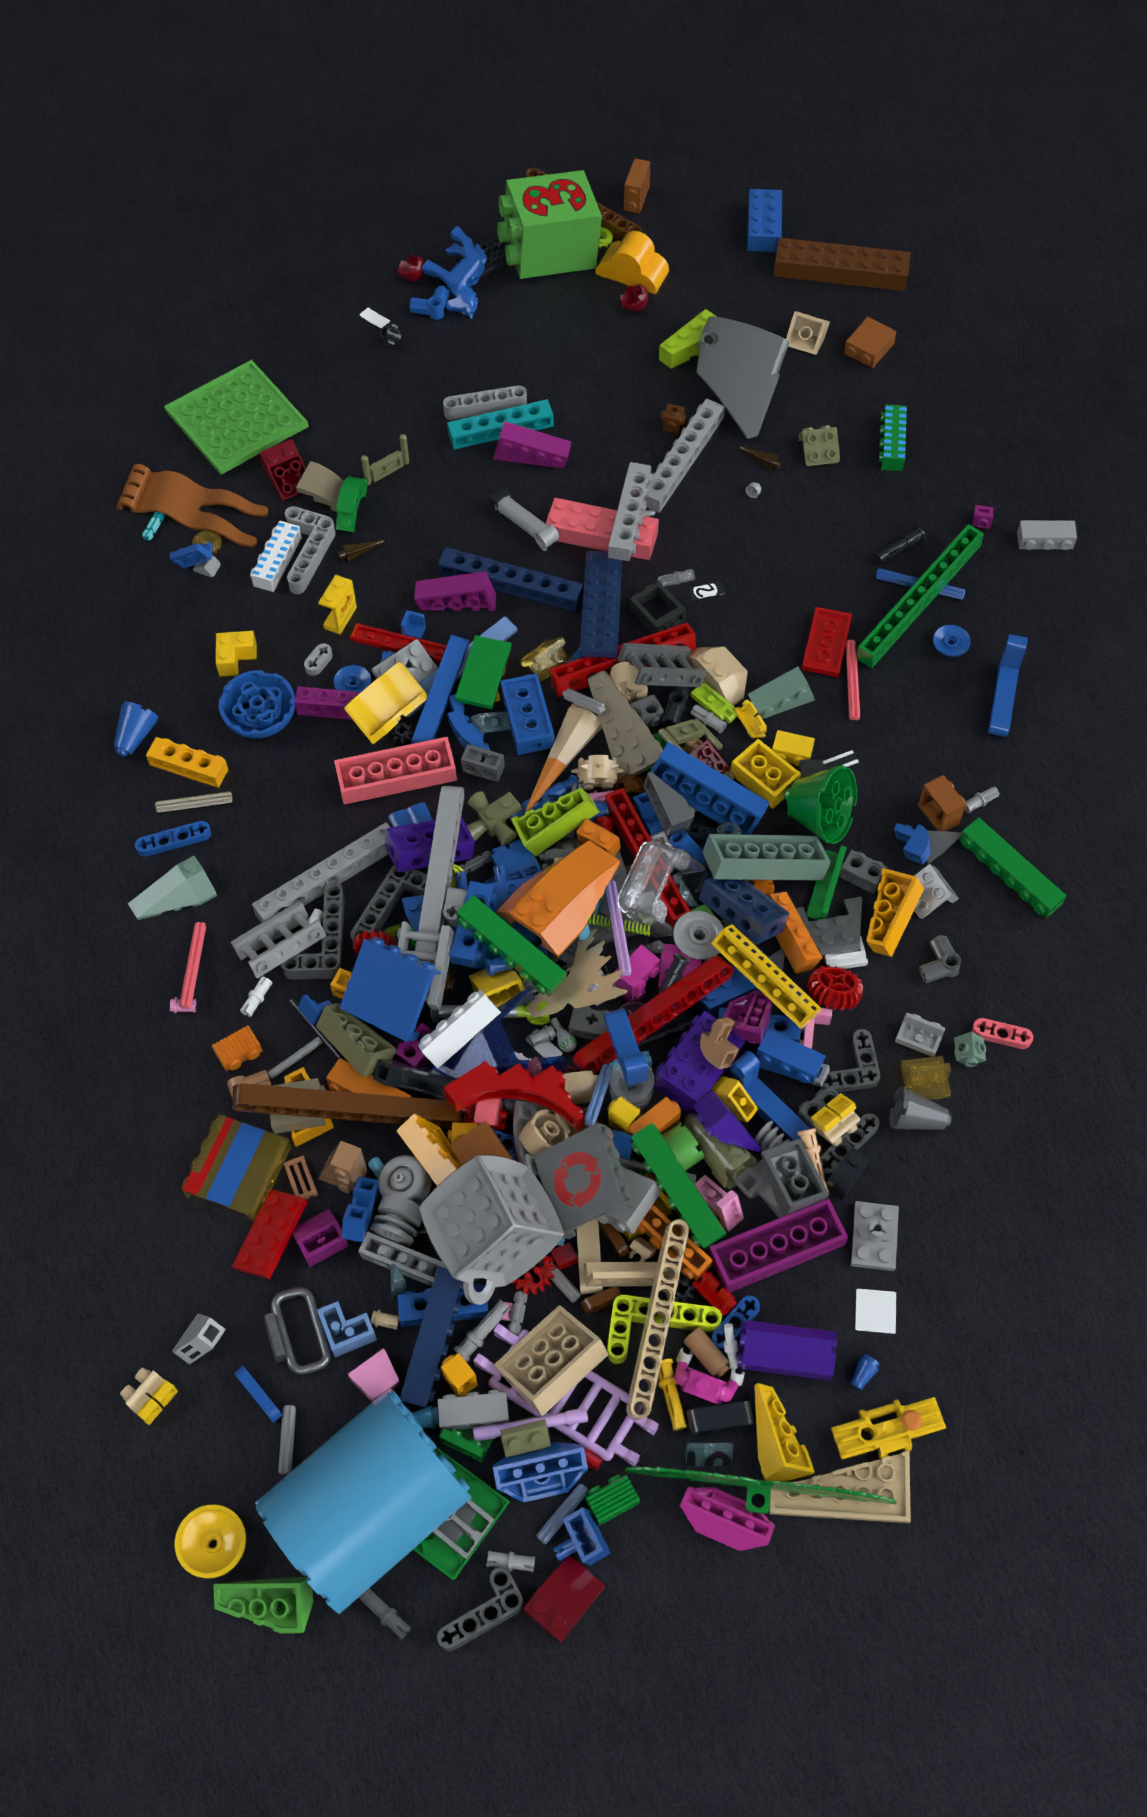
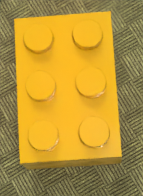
M759 739L734 759L731 764V773L750 791L770 802L769 806L772 809L785 799L786 790L790 789L795 780L801 777V773Z

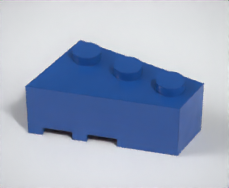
M770 1029L767 1030L756 1054L760 1062V1068L809 1084L814 1083L826 1057Z

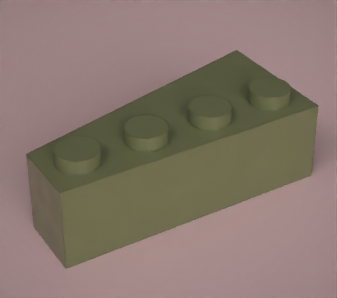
M339 1003L325 1006L316 1025L362 1077L374 1074L378 1059H393L397 1050L356 1016L340 1009Z

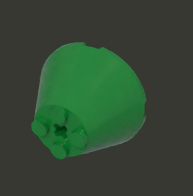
M838 765L796 779L791 788L785 792L788 816L796 819L826 843L835 844L841 841L847 834L853 818L850 817L852 806L856 807L857 785L852 770Z

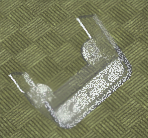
M649 841L641 845L618 895L617 904L619 909L635 922H638L639 925L642 923L643 928L646 923V930L650 924L649 933L654 937L674 935V928L664 921L667 915L666 904L659 899L671 870L675 867L681 873L688 874L702 872L705 870V867L685 850Z

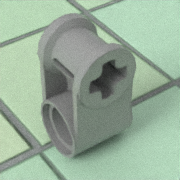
M448 887L443 909L447 926L457 928V911L464 905L468 890Z

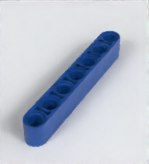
M451 635L411 744L435 739L470 640Z

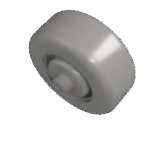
M401 1155L391 1159L384 1165L379 1174L378 1188L382 1197L386 1194L397 1195L419 1205L429 1194L432 1180L417 1158Z

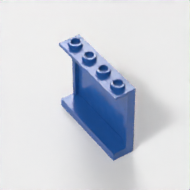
M380 938L364 939L340 1009L406 1042L416 1041L419 1032L414 1029L434 975H439L442 971L435 969V965L430 962L419 961L416 955L402 953V949L397 946L384 944L385 941Z

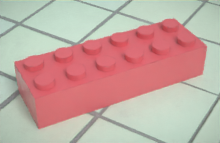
M554 498L546 525L552 524L559 533L558 542L608 552L617 510ZM643 516L642 526H638V529H640L639 539L634 542L636 543L635 554H631V557L650 560L658 534L659 519Z
M448 737L334 760L344 804L457 781L456 768Z

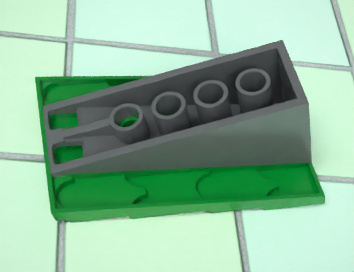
M436 1448L434 1451L438 1457L442 1454L456 1469L453 1473L458 1480L462 1477L468 1484L470 1489L467 1492L472 1498L419 1543L413 1551L454 1581L510 1501L439 1448Z

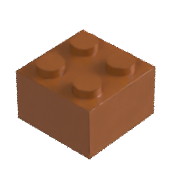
M942 775L924 785L918 806L937 831H947L960 824L966 803L964 798L956 792L952 782Z

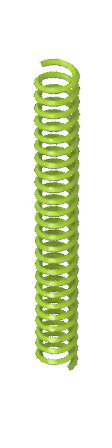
M595 913L593 914L592 921L591 916L587 921L590 925L593 923V925L597 924V926L601 925L602 927L605 925L606 928L608 926L612 928V924L610 926V917L606 925L607 916H605L603 925V915H601L599 923V914L595 922ZM627 920L624 921L623 926L625 932L628 930L629 932L632 931L633 933L636 932L637 934L640 932L641 935L644 933L645 936L647 934L648 936H650V924L648 925L646 931L645 923L642 931V923H640V927L638 930L637 922L634 930V921L632 922L631 929V921L628 922L627 928Z

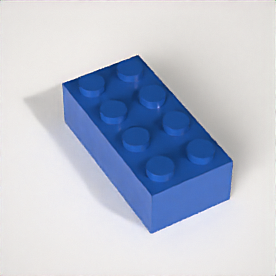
M750 189L747 251L777 252L778 240L782 237V190Z

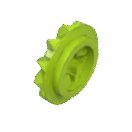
M602 227L600 228L598 246L600 249L601 247L607 248L613 239L612 233Z

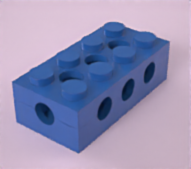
M537 673L500 681L501 695L517 755L551 749L555 742V737Z

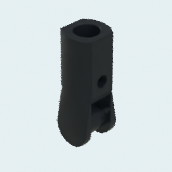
M691 824L686 833L693 840L707 841L709 834H717V831L713 827Z

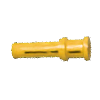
M664 1359L661 1360L658 1386L660 1389H663L673 1431L687 1428L676 1387L677 1383L674 1379L671 1365L673 1360Z

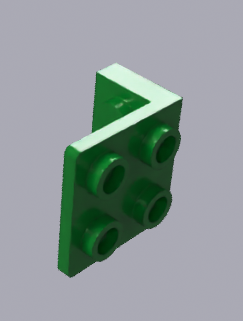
M443 1428L439 1436L442 1444L481 1463L493 1439L475 1440L473 1429L454 1430L450 1428L448 1431Z

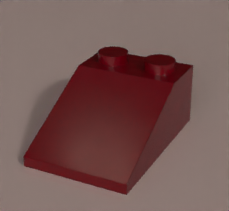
M569 1555L537 1590L523 1610L527 1616L561 1644L606 1586Z

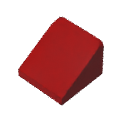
M570 1242L550 1251L559 1270L578 1263V1256Z
M584 1447L587 1466L597 1471L604 1459Z

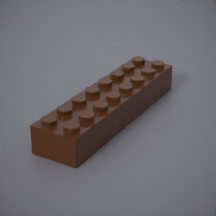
M779 238L774 276L905 291L911 252Z

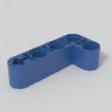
M622 1008L603 1014L626 1085L630 1086L647 1081L648 1066L644 1053L639 1051L625 1009Z

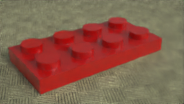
M816 607L802 670L834 677L839 676L852 614Z
M270 1189L232 1267L237 1271L270 1280L308 1201L303 1197Z

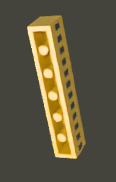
M733 924L723 928L711 944L800 1029L810 1024L822 1010L819 1005Z

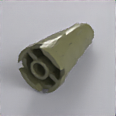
M697 1113L688 1114L684 1119V1125L699 1144L697 1149L703 1151L704 1160L712 1169V1174L725 1189L726 1187L730 1189L749 1176L745 1171L748 1168L753 1171L756 1165L754 1156L745 1148L721 1142L715 1135L711 1137L703 1128L705 1125H702L695 1117Z

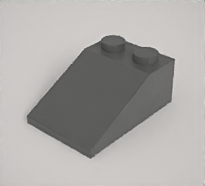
M649 772L643 787L666 837H671L675 831L680 829L688 830L695 816L692 806L688 805L686 799L653 772Z
M800 1139L762 1151L761 1155L774 1197L783 1216L827 1199L829 1193Z

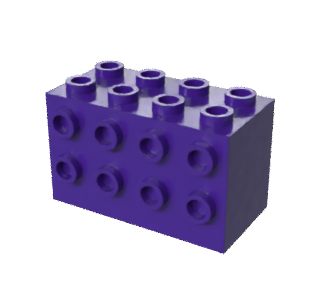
M706 1011L701 1016L697 1015L694 1018L689 1031H685L682 1034L679 1044L671 1049L666 1062H662L659 1065L653 1078L655 1081L653 1088L665 1097H668L669 1100L675 1101L679 1107L689 1114L697 1113L693 1106L711 1091L717 1081L730 1068H716L706 1060L701 1051L700 1039L702 1033L712 1031L711 1027L717 1020ZM731 1031L727 1040L739 1048L734 1059L735 1061L746 1040L740 1039Z

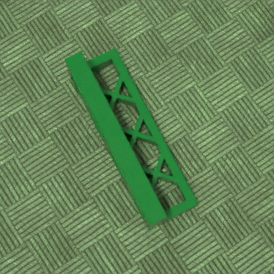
M841 846L839 853L829 850L825 851L831 863L824 879L816 881L806 914L808 921L827 918L847 847Z

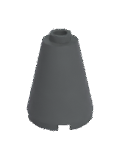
M900 1087L897 1090L893 1099L896 1102L895 1108L890 1110L889 1120L891 1127L911 1130H944L946 1126L950 1125L952 1116L949 1114L948 1109L907 1088Z

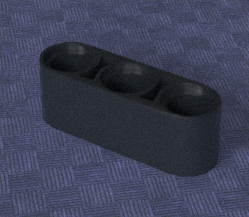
M749 1401L696 1408L686 1412L690 1436L729 1432L755 1426L752 1406Z

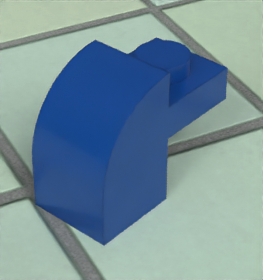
M646 792L634 796L635 810L645 829L650 835L662 832L663 828Z
M897 823L894 832L896 839L907 843L903 848L906 859L923 866L931 853V843L927 830L920 824L914 830L909 825Z

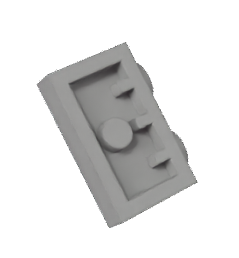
M931 864L915 875L924 887V891L914 909L919 918L923 919L946 900L954 903L959 899L939 870Z

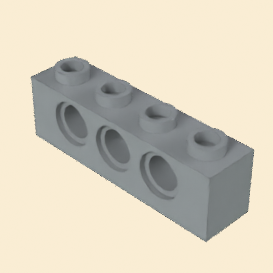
M367 1232L358 1251L365 1260L429 1286L433 1285L438 1266L446 1268L443 1262L370 1232Z

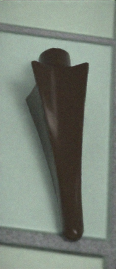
M744 446L739 447L740 450L759 461L770 471L773 467L780 469L782 466V462L777 461V455L753 450Z
M384 540L343 545L344 550L337 554L339 559L346 558L349 562L364 552L383 544Z

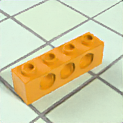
M156 737L146 754L151 766L219 788L228 772L226 760L221 756H213L203 750L192 749L185 744L173 743L167 738L161 739Z

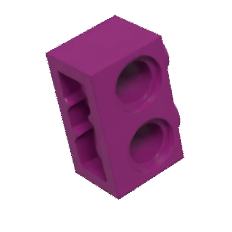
M421 1023L414 1029L419 1032L417 1040L401 1042L396 1048V1059L410 1067H423L429 1060L418 1045L420 1044L419 1040L425 1035L431 1034L433 1030ZM408 1053H415L413 1057H406Z

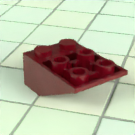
M288 440L260 452L259 460L282 501L301 494L297 492L296 486L303 476L306 467L293 440Z

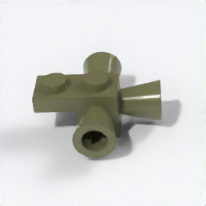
M477 792L469 799L468 805L476 810L479 816L478 821L466 825L474 841L485 831L491 837L496 835L501 846H507L508 843L516 839L517 833L507 826L506 819L522 808L511 792H508L492 804H489L483 792Z

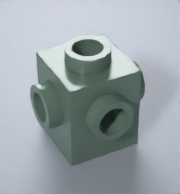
M969 1032L954 1038L956 1061L967 1067H974L978 1063L986 1061V1046L983 1037Z

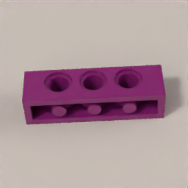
M298 687L295 697L297 715L353 720L344 707L361 692Z

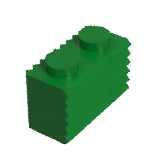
M620 1474L608 1480L609 1484L601 1488L599 1485L587 1492L589 1495L586 1496V1502L598 1526L640 1503V1499L627 1475L623 1477Z

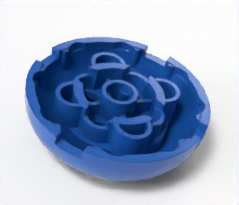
M263 670L249 671L236 676L224 687V692L221 699H219V711L224 723L236 734L252 739L266 738L281 731L289 723L295 710V696L288 681L276 673H264ZM246 704L250 705L249 708L244 709Z

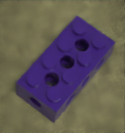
M462 817L454 862L472 859L475 841ZM436 820L386 829L385 847L398 872L429 867Z

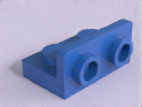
M210 542L202 545L197 543L183 549H178L170 553L169 559L182 568L211 560L213 544Z

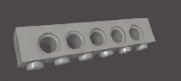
M632 462L629 464L608 546V558L630 561L631 554H635L636 543L634 542L639 539L640 529H638V526H642L643 515L641 514L646 511L647 501H645V498H649L650 487L648 486L652 484L654 474L651 473L650 465Z

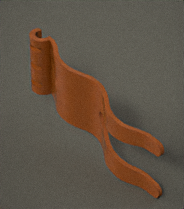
M141 464L133 465L117 503L118 510L128 506L131 512L136 513L159 512L188 528L212 531L238 545L255 547L257 539L254 536L241 532L228 521L215 514L199 511V508L201 506L219 504L233 507L252 516L265 517L268 515V508L266 506L253 504L233 492L202 487L188 477L173 471L151 472L149 468Z

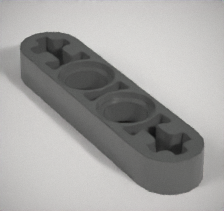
M871 1113L865 1114L856 1123L857 1130L853 1133L861 1137L860 1142H852L849 1138L852 1133L848 1134L846 1132L841 1137L842 1142L837 1146L832 1145L820 1157L822 1166L823 1163L827 1164L831 1157L834 1160L830 1165V1169H823L825 1177L831 1176L838 1163L845 1157L838 1156L835 1153L836 1148L843 1147L847 1153L851 1147L858 1150L876 1133L879 1127V1119L876 1115ZM870 1121H872L873 1127L869 1126L865 1130V1132H863L862 1129L865 1127L866 1122L869 1123Z

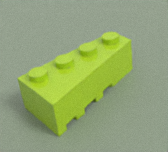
M579 788L559 797L558 801L553 803L547 802L543 804L542 808L535 811L531 809L525 812L526 815L511 818L524 847L537 856L579 827L586 819L589 820L599 813V810L593 799L582 788Z

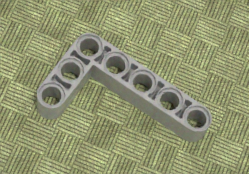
M292 506L285 510L286 522L300 526L301 533L309 535L287 576L290 591L293 594H301L306 590L333 541L335 528L332 518Z

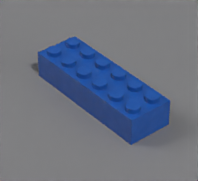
M669 742L650 771L686 799L688 805H691L692 808L738 835H750L770 803Z

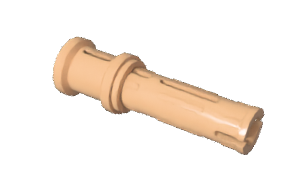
M816 1128L797 1132L827 1189L819 1156L821 1147L817 1144L815 1136Z

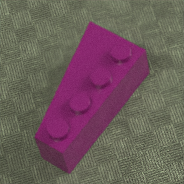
M504 421L493 459L564 469L571 441Z
M486 571L430 580L426 579L416 581L414 599L420 610H444L445 607L454 609V611H461V608H472V611H480V608H489V611H495L496 592Z

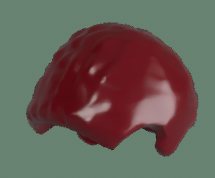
M410 254L408 256L409 260L400 262L398 275L407 281L415 282L423 274L422 266L424 261L422 257Z
M642 284L627 286L626 292L620 297L622 307L634 312L643 310L648 302L647 288Z

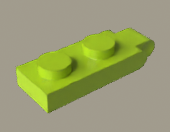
M705 682L702 683L701 687H697L691 692V698L707 711L713 712L714 716L720 720L731 723L738 717L734 711L735 707Z

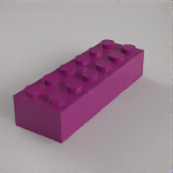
M828 1198L710 1246L708 1256L713 1260V1267L722 1286L729 1292H733L840 1248L846 1244L848 1236Z

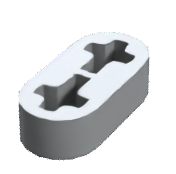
M328 644L318 645L304 662L307 674L311 676L318 675L332 659V649Z

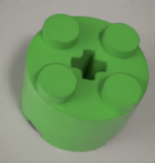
M681 1122L662 1134L685 1170H688L705 1158L703 1151L698 1152L696 1149L697 1145H699L685 1125L682 1127Z

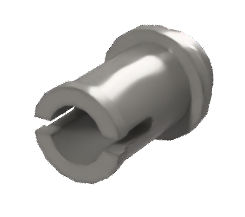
M545 1025L544 1029L528 1035V1039L531 1045L536 1047L547 1040L552 1041L556 1034L551 1025Z

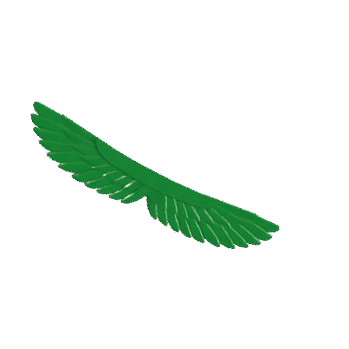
M634 1466L625 1468V1472L748 1487L746 1509L749 1512L766 1514L769 1512L771 1490L896 1505L897 1502L893 1498L869 1494L864 1491L835 1489L834 1487L807 1485L805 1483L757 1480L743 1476L738 1477L692 1470L684 1471L663 1467ZM762 1494L765 1498L764 1506L760 1508L754 1507L751 1502L752 1496Z

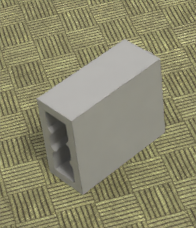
M622 1167L626 1174L625 1181L627 1187L632 1193L631 1200L634 1207L620 1206L596 1219L603 1224L609 1223L613 1225L616 1230L622 1233L626 1231L633 1235L661 1192L655 1181Z

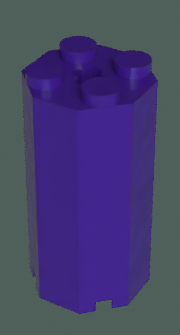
M746 1320V1322H741L737 1367L745 1370L831 1381L836 1360V1332Z

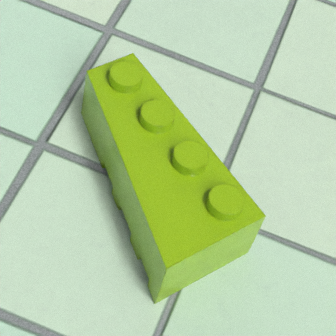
M707 309L701 312L660 344L659 360L672 369L689 361L692 356H699L697 343L701 338L707 319L710 316H716Z

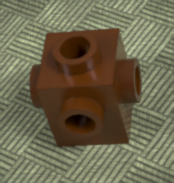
M672 404L667 405L666 410L662 411L660 418L663 421L662 431L674 434L680 433L687 418L684 415V407Z

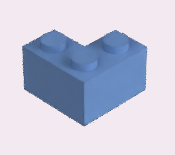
M338 1301L317 1309L335 1357L377 1340L367 1313L345 1321Z

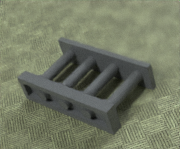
M623 643L618 657L620 663L629 662L638 670L634 682L636 685L701 687L707 672L706 669H693L688 663L687 659L691 652L688 646ZM643 664H649L651 667H644Z

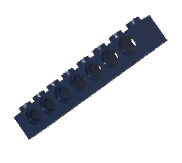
M445 547L438 562L439 575L450 577L486 571L494 590L576 612L583 596V584L576 581L532 571L524 567H517L509 563L480 557L472 553H465L457 549Z

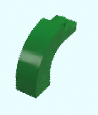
M348 476L344 480L336 511H338L336 529L355 532L358 505L361 498L366 497L368 479Z

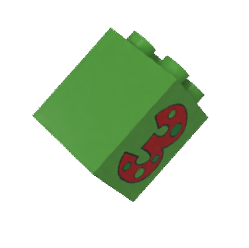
M584 170L506 181V195L499 196V210L501 216L504 217V222L497 223V233L500 243L507 242L508 245L505 248L508 266H516L520 279L596 268L602 215Z

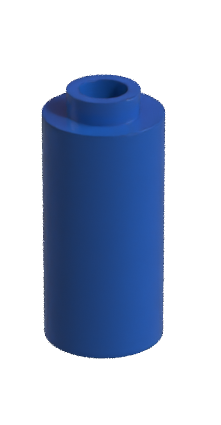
M677 830L671 835L669 839L670 845L692 868H699L705 864L706 859L702 853L703 850L685 830Z

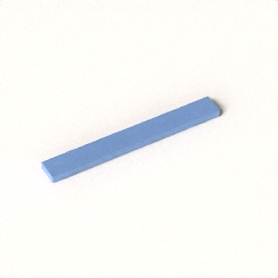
M504 616L480 636L506 641L517 632V628ZM473 642L468 646L457 679L463 675ZM438 669L419 683L428 695ZM426 700L417 708H415L412 712H410L406 717L409 718L421 707H423L426 703Z

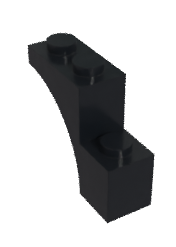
M378 1059L373 1077L374 1080L386 1086L422 1092L441 1100H446L444 1097V1086L454 1081L428 1067H410L396 1059Z

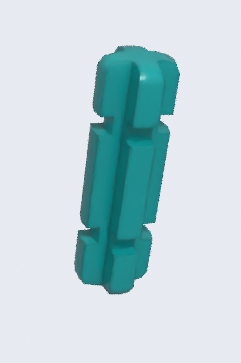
M159 512L153 514L154 517L150 519L142 533L144 540L151 541L154 536L153 534H155L165 517L164 514Z

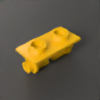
M745 700L742 703V707L734 708L751 738L766 737L764 733L767 731V725L760 715L754 718L758 711L752 702Z

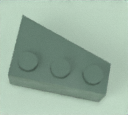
M799 667L792 669L748 694L762 719L815 700Z

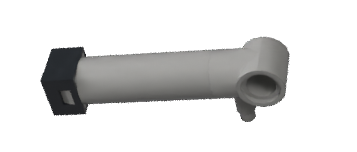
M504 488L489 496L492 511L499 516L503 514L535 538L543 551H546L548 546L559 540V533L552 524L546 525L514 501L511 498V494Z

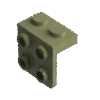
M828 425L815 430L813 428H805L798 434L799 442L803 441L806 466L833 464L840 461L837 427L830 428Z
M532 1416V1417H528V1418H524V1419H520V1420H526V1419H531V1418H537V1416ZM545 1419L500 1430V1438L506 1458L551 1446Z

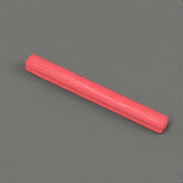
M847 640L846 664L849 718L851 720H859L860 703L856 641Z
M196 922L194 926L180 998V1007L182 1009H190L192 1005L206 931V924L204 922Z

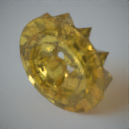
M206 530L194 537L193 544L198 543L202 545L210 541L213 544L212 552L216 553L217 549L221 548L222 541L218 533Z

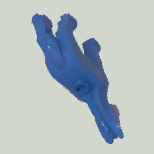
M456 226L451 231V238L459 241L463 247L453 243L445 251L450 256L457 255L464 259L450 272L436 263L427 260L422 266V271L424 274L432 277H439L455 296L454 299L446 302L445 307L448 311L463 313V315L467 314L473 319V313L477 309L478 298L470 287L478 282L479 277L484 272L487 256L484 249H481L482 246L478 244L474 246L472 239L467 237L459 226Z

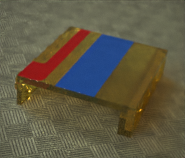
M219 1114L216 1121L211 1123L210 1134L207 1139L203 1140L198 1158H195L192 1162V1171L189 1177L184 1179L182 1191L187 1198L190 1195L197 1196L246 1214L248 1220L254 1222L270 1189L273 1188L292 1147L290 1141L285 1137Z

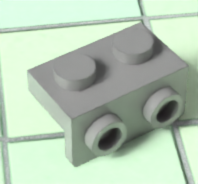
M906 1013L895 1042L934 1057L945 1028L936 1022L924 1020L916 1014Z

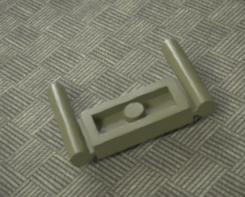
M401 434L399 437L400 452L397 450L370 466L368 457L366 455L361 457L364 479H368L367 485H371L372 481L376 482L403 467V464L409 463L407 437L405 434Z
M698 718L666 727L665 730L662 728L658 731V735L666 743L669 742L681 750L683 749L679 744L701 738L703 735L717 750H721L723 747L721 742Z

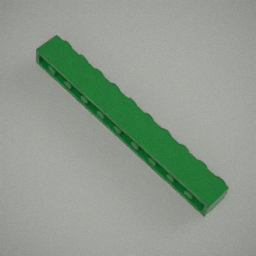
M969 524L962 530L858 646L857 659L871 669L980 548L983 538L981 531Z

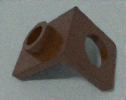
M627 773L613 785V790L616 791L619 789L620 784L623 783L626 794L629 792L637 794L646 792L643 787L645 779Z

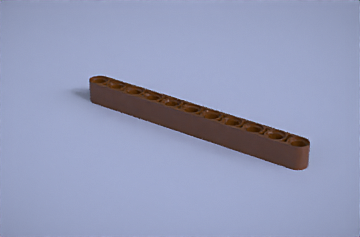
M236 1084L233 1086L232 1108L240 1112L404 1124L415 1113L442 1128H452V1122L462 1123V1110L456 1113L447 1100L256 1084Z

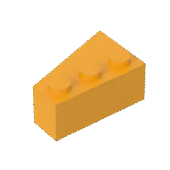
M304 1067L284 1076L285 1084L310 1080ZM325 1118V1126L292 1131L291 1134L295 1146L297 1147L333 1129L334 1126L331 1119Z

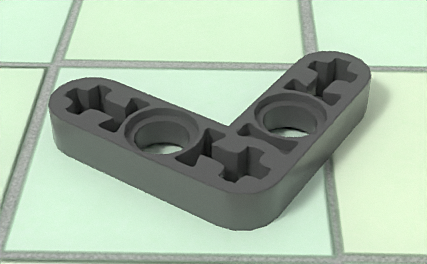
M859 1029L853 1035L852 1045L858 1068L829 1072L822 1087H820L821 1089L824 1088L826 1090L830 1087L826 1083L827 1079L833 1082L832 1087L837 1092L868 1089L878 1085L880 1071L870 1032L865 1029ZM859 1036H862V1038L865 1039V1048L861 1049V1040H858ZM868 1054L871 1056L872 1061L865 1063L861 1060L860 1056ZM867 1074H871V1076L874 1077L873 1081H870L869 1078H866ZM853 1076L856 1082L852 1085L847 1084L844 1081V1077ZM838 1077H840L841 1086H839V1082H837Z

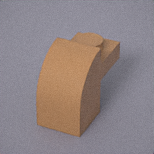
M729 1017L717 1019L711 1027L712 1031L702 1033L700 1039V1047L704 1057L718 1069L731 1067L739 1051V1048L727 1040L735 1023Z

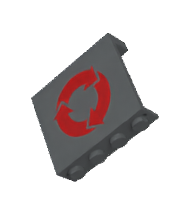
M596 1123L534 1156L543 1189L548 1195L563 1228V1238L570 1239L576 1236L574 1229L620 1206L634 1207L631 1200L632 1193L625 1181L626 1174L619 1162L620 1155L612 1140L613 1133L608 1126Z

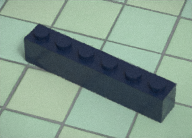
M438 1266L400 1396L401 1401L425 1408L428 1406V1403H433L436 1390L432 1388L434 1381H439L442 1372L441 1367H439L441 1358H446L449 1347L445 1345L447 1336H452L455 1323L451 1321L453 1314L458 1315L460 1309L459 1293L464 1292V1282L454 1279L449 1271L443 1267Z

